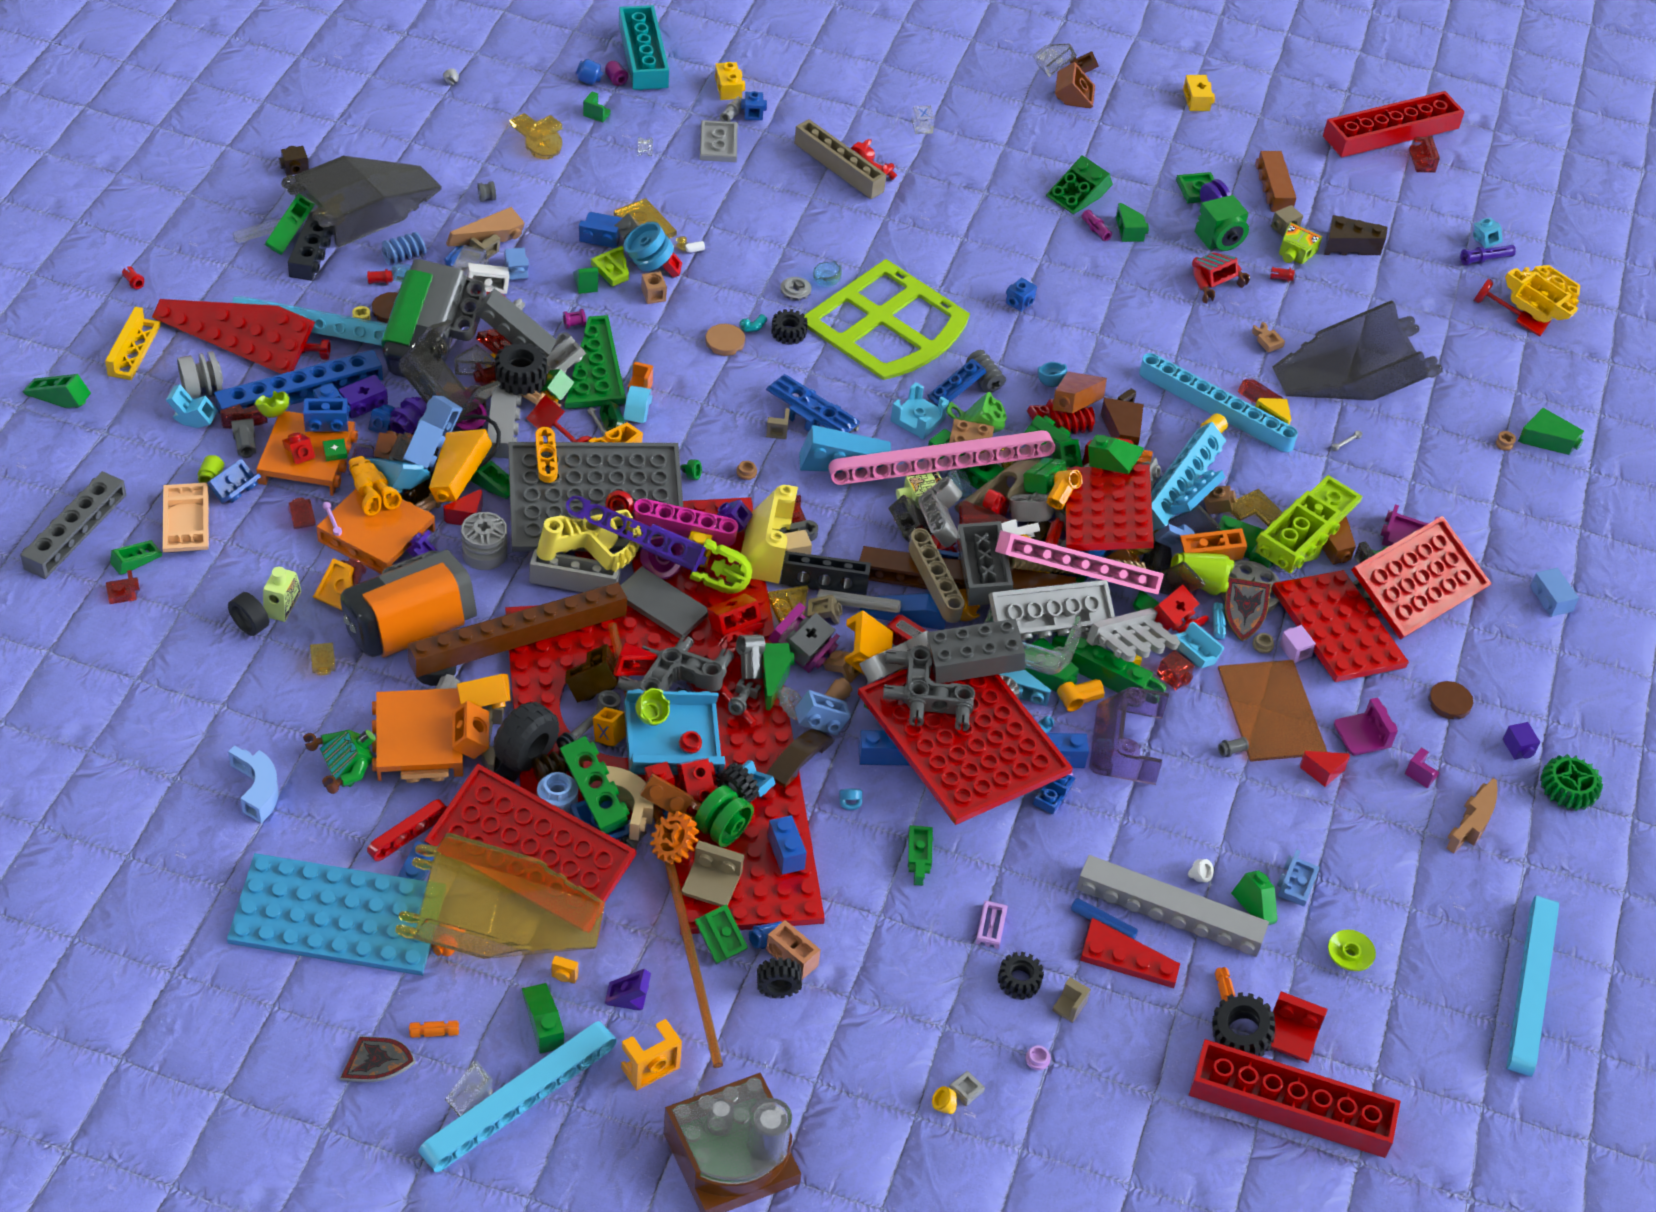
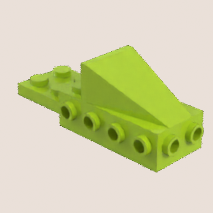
M1327 475L1310 492L1306 491L1299 499L1297 498L1288 509L1283 511L1281 516L1259 534L1256 539L1258 544L1255 552L1291 574L1296 568H1301L1304 562L1319 558L1322 547L1327 542L1329 536L1336 534L1340 528L1339 522L1361 502L1363 496Z

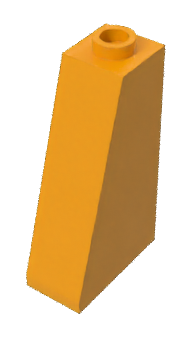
M486 429L446 432V439L440 450L429 486L436 503L457 501L492 447V442Z

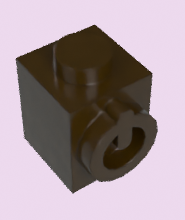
M289 146L286 149H281V157L278 158L281 169L285 170L286 176L309 172L308 157L304 146Z

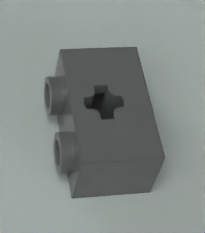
M817 613L810 619L805 617L798 626L800 629L797 632L793 630L785 639L789 643L790 652H794V659L803 667L829 641L836 630Z

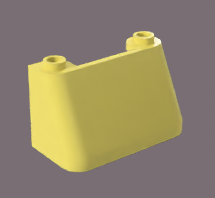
M790 485L777 487L751 512L753 515L746 527L741 554L746 556L751 563L752 579L779 584L787 545L786 535L779 530L783 527L790 530L798 487Z

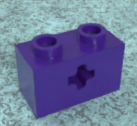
M376 375L338 389L340 395L343 398H347L351 410L348 413L351 419L388 404L387 389Z

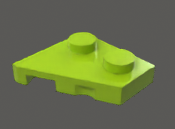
M623 246L591 259V265L598 267L600 275L612 287L629 280V271L626 257H624Z

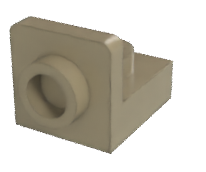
M494 234L484 239L481 243L473 237L470 239L469 252L473 257L481 262H485L499 252L501 238Z
M833 594L808 600L807 617L809 619L817 613L823 619L831 617L834 624L840 623V615L843 613L840 602L836 601Z

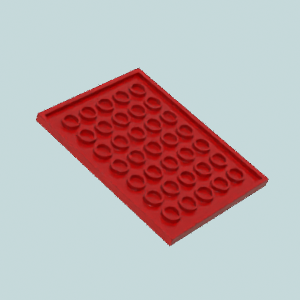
M931 666V672H930V677H929V678L931 679V681H933L934 683H936V682H935V678H934V674H933V670H932V666ZM907 669L858 688L859 697L955 825L1072 773L1073 767L999 674L940 683L969 685L974 689L973 711L969 718L970 728L966 731H963V723L960 730L955 728L956 714L924 711V723L921 726H917V719H915V725L913 726L909 723L910 708L907 704L903 703L902 700L883 699L884 684L905 686Z

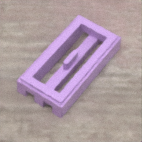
M984 900L975 944L980 945V942H982L987 947L991 944L995 945L994 948L999 949L1008 908L1007 905ZM989 907L993 909L986 937L982 936ZM998 909L1002 910L995 939L991 937Z

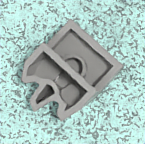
M564 332L558 334L557 341L547 357V372L561 369L566 373L571 365L580 362L586 354L572 336Z

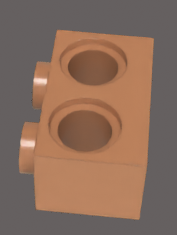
M786 920L768 934L766 951L777 960L778 957H783V960L789 958L791 962L797 961V964L801 966L802 980L819 966L821 949Z

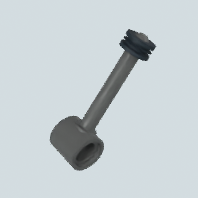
M611 690L602 691L598 696L596 711L571 733L564 732L556 741L557 746L561 748L582 736L593 726V717L603 708L619 710L621 703L620 695Z

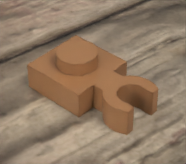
M1262 322L1260 328L1253 325L1252 333L1258 337V343L1268 353L1284 347L1285 341L1275 330L1269 331L1266 323Z

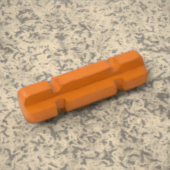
M1226 967L1217 968L1215 977L1216 981L1219 982L1217 984L1221 999L1228 1001L1227 996L1231 994L1236 996L1232 981L1228 978L1230 977L1229 970Z
M450 1020L448 1023H444V1021L424 1022V1024H420V1022H411L409 1024V1035L412 1038L420 1037L423 1034L424 1037L445 1036V1033H448V1036L459 1034V1022L457 1020Z

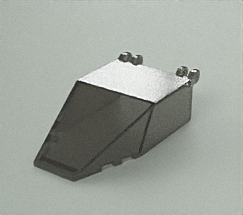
M344 155L297 175H288L281 182V186L284 189H288L287 191L290 195H295L296 198L299 193L319 207L318 210H314L312 218L319 221L318 223L321 227L333 225L335 244L338 247L403 221L408 217L410 211L417 210L421 202H427L442 189V186L421 166Z
M1388 301L1318 331L1315 334L1316 337L1309 342L1305 341L1301 344L1299 350L1295 353H1289L1272 366L1286 396L1376 400L1428 377L1433 378L1440 374L1443 369L1441 365L1437 364L1438 359L1435 356L1425 358L1422 351H1415L1408 336H1413L1419 332L1420 328L1417 324H1414L1415 319L1412 316L1398 318L1394 301Z

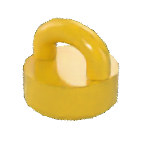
M946 1086L938 1088L932 1097L933 1108L942 1113L953 1114L957 1106L955 1091Z

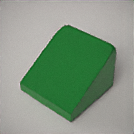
M1139 591L1132 606L1135 611L1148 608L1154 609L1159 602L1144 591Z

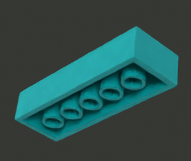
M654 5L619 7V29L633 90L669 88V67Z

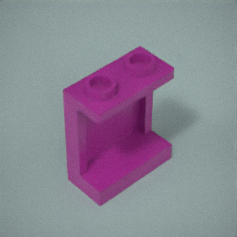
M1395 504L1393 511L1388 510L1385 519L1388 525H1383L1380 534L1384 536L1381 545L1391 546L1429 523L1398 514L1399 505Z
M799 602L774 629L768 640L771 643H788L785 639L793 630L797 632L800 629L798 626L805 618L803 612L806 607ZM836 633L833 638H830L804 667L795 659L794 661L808 673L814 667L819 669L826 660L824 656L827 653L830 655L839 646L836 642L840 636Z

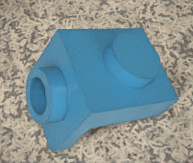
M748 760L743 764V769L746 767L748 773L753 774V780L757 781L756 786H759L758 797L766 794L776 784L773 776L756 771L753 761Z

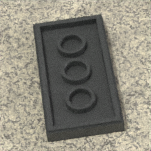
M640 567L620 585L627 596L628 606L678 638L682 635L687 636L708 617L707 607L644 567Z

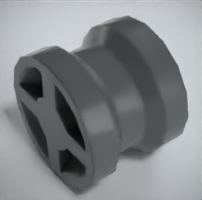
M493 181L488 182V184H477L480 202H484L486 199L496 200V189Z

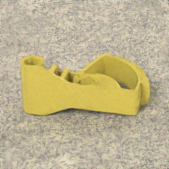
M628 510L616 511L620 514L632 518ZM603 514L594 515L590 517L591 519L597 521L602 518ZM556 516L544 521L536 553L540 559L550 561L555 558L557 552L563 551V553H567L572 549L574 551L577 548H585L606 570L616 572L619 568L623 569L625 564L628 565L631 559L633 560L640 544L629 540L628 545L624 549L612 554L609 549L617 542V534L588 522L585 517L584 519ZM613 517L610 525L613 529H617V526H623V520L620 517ZM627 521L626 533L627 530L632 531L634 538L641 535L640 526L636 528L629 527L632 522Z

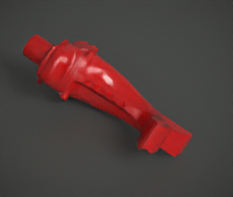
M867 139L863 143L857 142L850 148L884 172L891 180L898 176L893 171L895 168L893 163L880 165L867 155L866 150L871 144L872 139Z

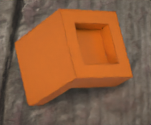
M634 362L628 391L630 386L651 389L653 384V365Z

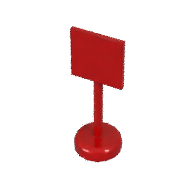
M1488 278L1473 301L1481 303L1485 296H1488L1517 314L1519 317L1515 322L1534 334L1541 336L1550 321L1545 323L1537 321L1530 313L1519 311L1489 292L1493 286V281Z
M546 394L526 417L537 429L541 427L552 428L554 426L571 442H588V440L592 439L590 436H582L576 440L557 422L565 411Z

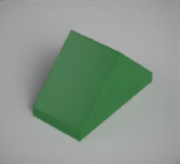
M598 267L573 271L579 294L598 292Z

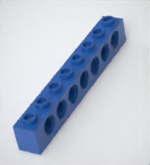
M374 349L214 392L216 408L223 422L228 423L260 414L261 412L254 405L256 400L261 395L271 398L273 391L277 393L281 391L286 392L289 396L290 406L304 402V398H314V389L330 383L338 390L372 375H376L381 381L383 380L382 364Z

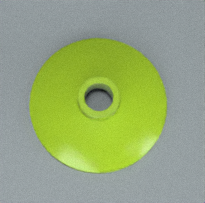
M1349 929L1340 930L1333 934L1328 942V953L1331 959L1345 970L1363 971L1369 968L1375 960L1376 950L1374 944L1361 932Z

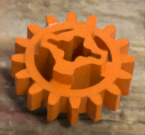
M676 811L675 815L669 812L667 819L661 817V824H655L654 827L657 831L651 833L654 840L650 842V845L655 847L652 853L657 855L658 859L669 864H673L674 861L681 863L682 856L687 859L689 857L687 852L695 850L692 844L698 842V839L694 836L699 833V830L694 828L697 823L689 815Z

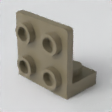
M698 841L695 847L694 863L682 888V895L719 907L726 904L728 906L743 871L744 855Z

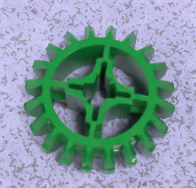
M1568 754L1564 757L1558 755L1555 759L1552 758L1542 770L1540 781L1541 788L1545 789L1544 795H1550V801H1557L1558 806L1562 804L1565 805L1566 809L1572 807L1575 811L1579 808L1585 810L1588 806L1591 807L1595 804L1601 795L1603 784L1602 777L1598 774L1599 770L1593 769V763L1587 764L1585 759L1579 760L1576 755L1573 758Z

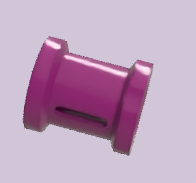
M584 309L571 313L563 312V322L566 329H569L570 326H586Z

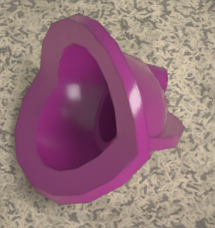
M662 536L651 538V543L655 547L661 546L664 542ZM675 543L671 547V552L677 556L681 555L684 551V547L680 543ZM642 548L640 549V560L643 567L663 580L677 574L682 567Z

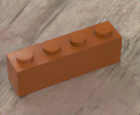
M1260 151L1255 167L1259 171V180L1262 181L1263 192L1266 193V203L1269 204L1271 212H1276L1290 205L1294 207L1296 194L1282 151Z

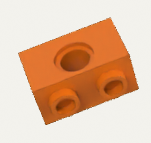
M466 701L452 712V749L472 759L477 758L489 749V711Z

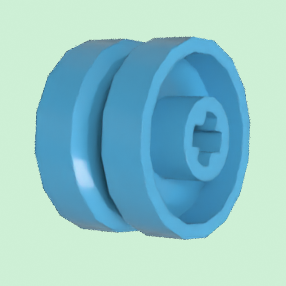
M646 222L639 225L627 235L624 241V249L633 259L639 270L644 272L652 271L665 264L674 251V245L656 222Z

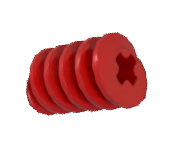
M1091 406L1089 408L1084 407L1074 413L1052 411L1050 418L1055 422V427L1059 429L1062 426L1069 432L1072 429L1073 434L1078 433V428L1081 433H1085L1086 427L1089 432H1092L1095 424V413Z

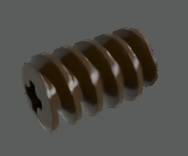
M560 749L558 754L554 751L550 752L549 757L543 754L540 759L538 757L532 758V767L538 782L543 777L554 772L565 774L566 771L570 772Z

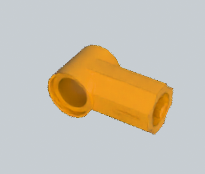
M1078 470L1058 471L1054 476L1055 485L1047 497L1046 503L1056 510H1062L1073 489L1081 486V473Z
M1097 679L1077 685L1073 682H1066L1057 689L1059 698L1067 711L1070 712L1078 710L1084 703L1104 698L1105 694L1101 680Z

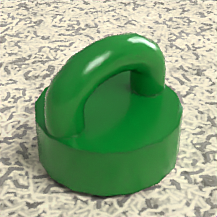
M690 459L687 464L680 466V470L686 473L689 480H698L702 473V465L699 460Z

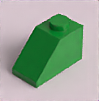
M1118 203L1115 218L1122 242H1144L1145 234H1148L1149 225L1145 222L1144 215L1123 203Z
M1259 870L1245 873L1231 894L1250 915L1269 921L1268 925L1275 924L1278 921L1275 887L1271 884L1269 878Z

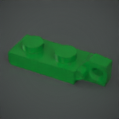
M909 825L908 868L909 872H914V885L923 886L925 873L930 874L932 867L933 827Z

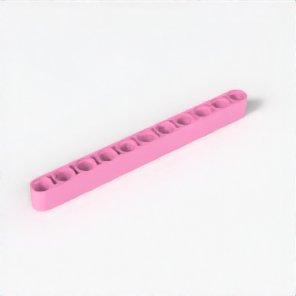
M1035 431L838 458L830 462L828 469L832 481L837 485L1047 457L1055 451V444L1047 431Z

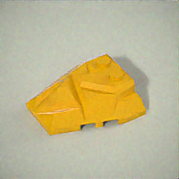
M1550 265L1535 266L1533 271H1529V267H1524L1522 272L1518 268H1514L1506 274L1507 287L1511 289V301L1516 304L1518 309L1530 313L1535 320L1542 321L1543 323L1549 322L1554 318L1556 320L1569 319L1577 312L1578 307L1576 306L1579 303L1577 298L1580 294V285Z

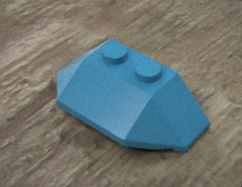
M364 457L375 464L378 471H381L387 478L388 486L396 489L399 493H402V489H412L431 477V473L424 469L423 465L384 458Z

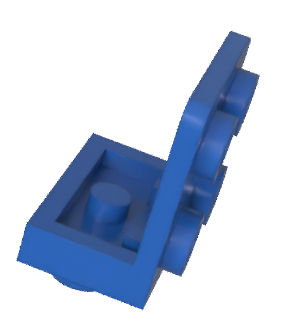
M589 212L585 221L580 220L579 242L617 248L621 234L618 232V227L614 225L622 217Z

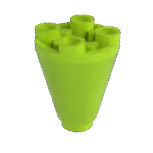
M1182 552L1174 554L1171 560V569L1175 570L1177 574L1210 595L1216 596L1220 592L1225 593L1227 591L1229 574L1234 568V561L1230 560L1229 556L1217 553Z

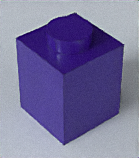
M1529 722L1508 726L1502 739L1514 760L1531 758L1535 755L1540 745V740Z

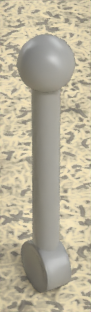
M591 407L587 412L593 417L602 436H604L607 431L597 418L595 409Z
M1355 431L1351 437L1338 444H1333L1332 450L1338 451L1341 446L1353 439H1360L1362 432Z

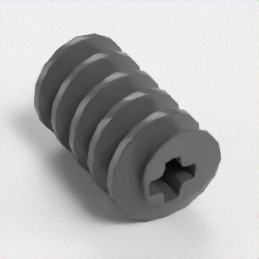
M977 350L968 356L966 363L973 358L986 370V374L977 380L985 392L997 391L1005 384L1006 377L1002 375L997 365L994 364V361L990 359L988 354H985L984 350Z

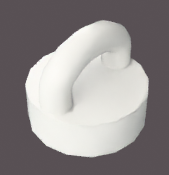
M1197 859L1189 870L1188 877L1194 878L1197 882H1209L1214 873L1212 863L1208 859Z

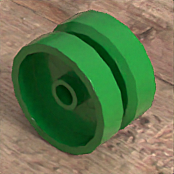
M721 786L715 789L698 809L694 819L697 823L695 827L703 834L710 835L712 841L720 847H727L745 831L753 816L754 807L744 798H738L737 793L728 786Z

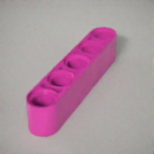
M639 499L634 504L633 519L650 527L652 524H655L688 538L691 531L712 535V540L716 544L724 546L733 545L736 541L738 523L732 518L649 499Z

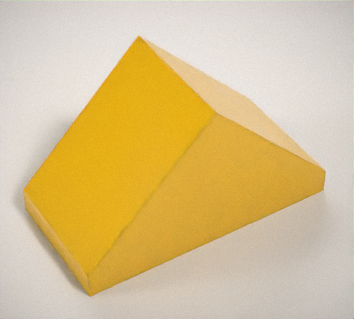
M1259 398L1255 407L1290 425L1291 415L1287 399Z

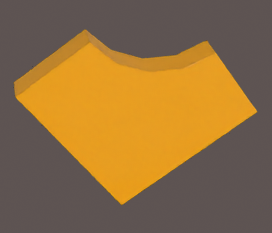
M333 558L313 598L342 611L340 595L346 588L353 586L352 574L354 568Z

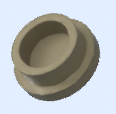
M1260 633L1253 639L1252 645L1260 653H1270L1274 648V641L1271 635Z

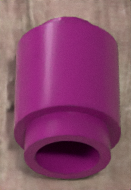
M610 61L606 64L605 73L614 85L621 86L627 82L628 73L619 62Z

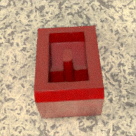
M481 489L444 505V521L448 524L462 525L467 517L481 512L483 507Z
M625 643L613 674L615 676H645L658 656L650 651Z
M1304 751L1300 768L1326 787L1345 771L1350 754Z

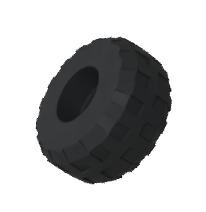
M527 702L526 704L519 705L518 708L510 712L497 730L493 741L495 755L513 771L531 770L533 768L532 758L538 757L540 759L541 755H547L557 741L560 731L557 716L537 702Z

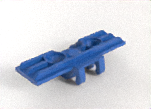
M783 374L766 388L768 392L791 406L789 407L790 421L793 422L795 420L796 414L806 419L804 429L808 432L812 425H822L825 428L849 433L860 424L858 419L842 410L839 405L828 402L817 395L815 390L805 387L786 374ZM797 393L800 397H794L792 394Z

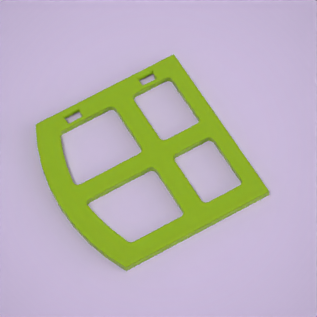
M884 259L805 314L808 330L882 380L912 372L939 357L958 339L970 317L969 312L887 259ZM898 273V274H900L901 276H903L904 278L901 279V278H899L898 276H896V274ZM883 275L888 276L905 287L904 290L882 305H876L858 293ZM921 298L949 316L950 319L936 338L929 340L893 315L915 299ZM844 302L851 303L867 314V316L843 333L837 332L820 320ZM944 303V304H946L947 306H949V308L947 309V308H945L944 306H942L941 304ZM884 325L920 350L900 359L883 363L855 344V342L877 326Z

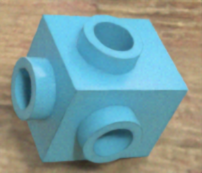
M1491 217L1474 223L1475 231L1473 232V237L1476 242H1479L1485 248L1503 242L1502 228Z

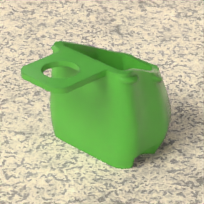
M991 392L983 395L966 412L953 402L948 404L946 413L952 419L994 426L993 433L1003 430L1007 420L1000 400H996ZM952 408L958 411L960 417H956L953 414Z

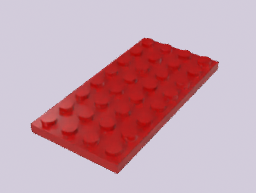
M477 764L424 840L425 843L435 847L439 852L583 933L587 931L637 855L636 850L480 764Z

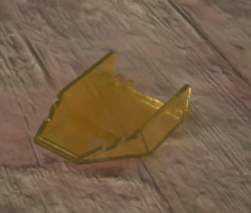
M446 833L438 846L426 844L416 846V853L426 857H433V860L414 858L412 861L413 866L423 870H430L420 913L415 914L407 911L399 913V919L409 923H417L416 928L397 925L395 932L400 936L483 959L596 948L605 902L580 885L577 887L568 881L567 877L562 873L558 874L551 870L542 860L452 833Z

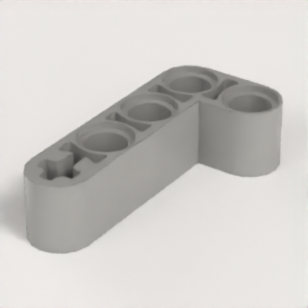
M949 477L938 481L924 492L918 500L931 533L944 547H950L957 541L958 531L948 509L962 497V491Z
M1035 492L1033 495L1019 494L1010 498L1012 520L1034 522L1049 520L1055 511V508L1050 507L1046 503L1050 492L1046 495Z
M928 630L889 650L907 652V650L917 645L927 647ZM886 651L859 664L869 684L905 668V666L885 664Z

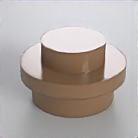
M742 461L736 469V474L741 479L751 480L756 477L757 468L751 461Z

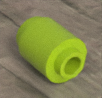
M208 455L204 458L197 474L199 483H207L223 471L225 464L220 457Z

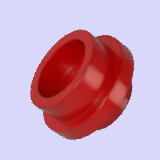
M688 731L681 735L679 746L684 752L694 754L701 749L702 739L697 732Z

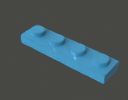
M1223 470L1204 472L1202 474L1203 477L1194 481L1192 487L1186 489L1182 496L1175 499L1176 502L1170 507L1172 515L1191 511L1225 479Z

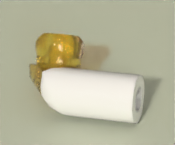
M679 236L676 239L677 247L688 253L705 250L703 241L689 243L685 236Z

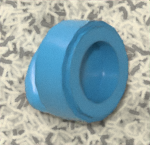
M855 788L840 789L839 799L841 807L846 810H856L861 807L863 799L862 790ZM845 800H856V803L847 804Z

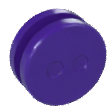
M1214 179L1200 188L1201 202L1231 195L1228 187L1219 179Z

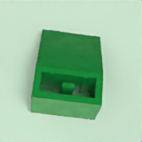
M1081 155L1050 189L1046 196L1074 215L1100 199L1113 183L1110 173Z

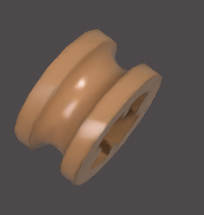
M1502 431L1498 435L1496 445L1501 450H1511L1516 437L1509 431Z

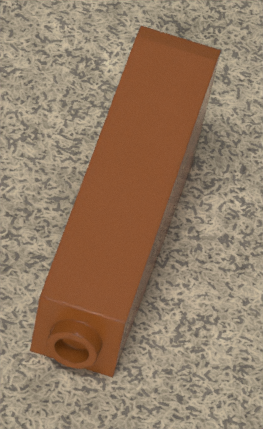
M1068 371L1055 390L1053 410L1074 413L1103 399L1107 378Z
M1347 516L1339 522L1340 528L1336 534H1331L1322 547V550L1333 565L1350 561L1356 548Z

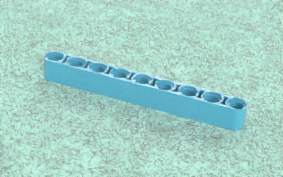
M1146 353L1143 356L1139 374L1144 379L1212 415L1215 413L1221 414L1226 418L1227 423L1282 452H1291L1293 450L1298 435L1297 429L1156 354Z
M1537 895L1533 898L1529 912L1506 1066L1507 1070L1530 1077L1535 1072L1538 1060L1559 902Z
M600 1021L593 1023L427 1139L420 1146L418 1153L434 1172L444 1170L609 1053L615 1047L617 1038Z

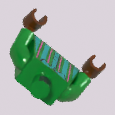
M367 729L362 734L351 730L323 734L320 738H316L313 733H307L303 736L305 742H311L305 744L309 751H315L322 744L320 751L332 776L324 777L322 783L331 794L338 792L339 786L351 787L355 782L362 780L367 767L374 758L368 746L376 740V737Z

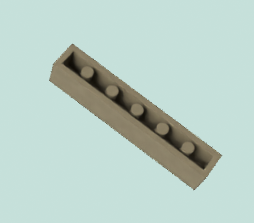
M810 119L796 126L794 144L868 198L873 199L884 192L886 174Z

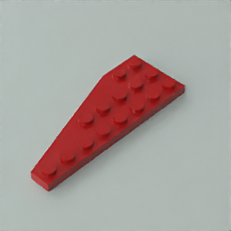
M160 299L152 315V318L280 374L294 371L315 324L314 321L278 305Z

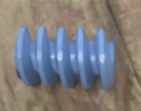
M416 231L412 232L411 235L405 234L404 237L398 236L397 240L391 238L390 241L384 240L382 242L383 257L388 265H390V259L397 263V257L404 261L405 254L409 259L412 258V252L416 257L419 256V250H421L423 255L426 254L425 243Z

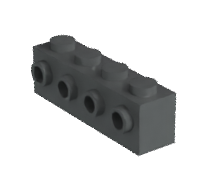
M495 288L482 299L475 312L511 343L520 344V342H524V344H533L534 347L538 346L540 350H543L546 357L550 355L557 339Z

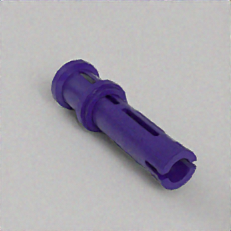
M1514 245L1487 249L1477 247L1474 250L1463 249L1460 259L1465 266L1475 262L1481 264L1489 259L1513 257L1516 254V248Z

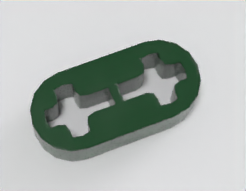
M605 401L601 405L599 413L606 431L625 423L618 404Z

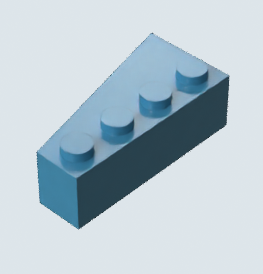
M812 425L799 452L800 471L829 472V464L834 459L891 451V442Z

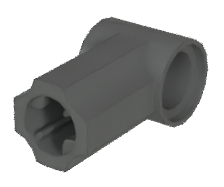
M253 418L231 421L238 455L243 458H250L256 453Z
M739 635L737 638L736 650L741 655L742 679H762L761 655L764 653L766 645L762 635Z

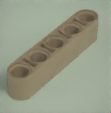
M917 528L911 533L908 547L909 553L943 619L950 623H956L961 619L965 603L929 532L925 529Z

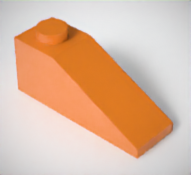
M1242 528L1180 535L1184 553H1217L1229 556L1230 560H1241L1247 549Z

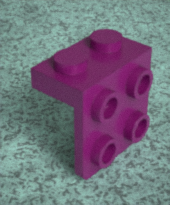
M1378 697L1369 700L1365 713L1339 718L1334 721V727L1347 750L1353 756L1391 748L1398 732L1396 724L1392 722L1386 707L1382 705Z

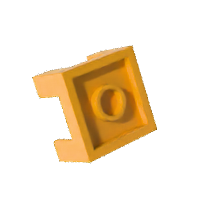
M667 1019L656 1024V1028L665 1040L643 1051L634 1037H629L622 1041V1049L630 1061L627 1063L626 1061L621 1062V1069L636 1091L680 1068L682 1041Z

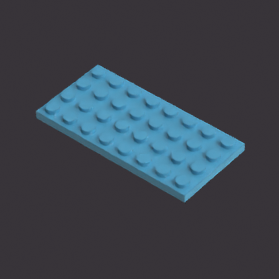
M254 853L227 942L233 945L423 976L443 903L446 884Z

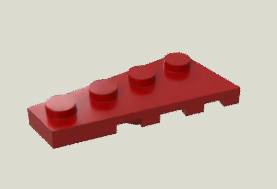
M1094 918L1091 919L1080 961L1167 987H1175L1180 963Z

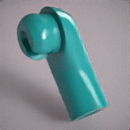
M760 314L754 322L744 318L740 321L741 330L744 332L759 331L767 322V317Z

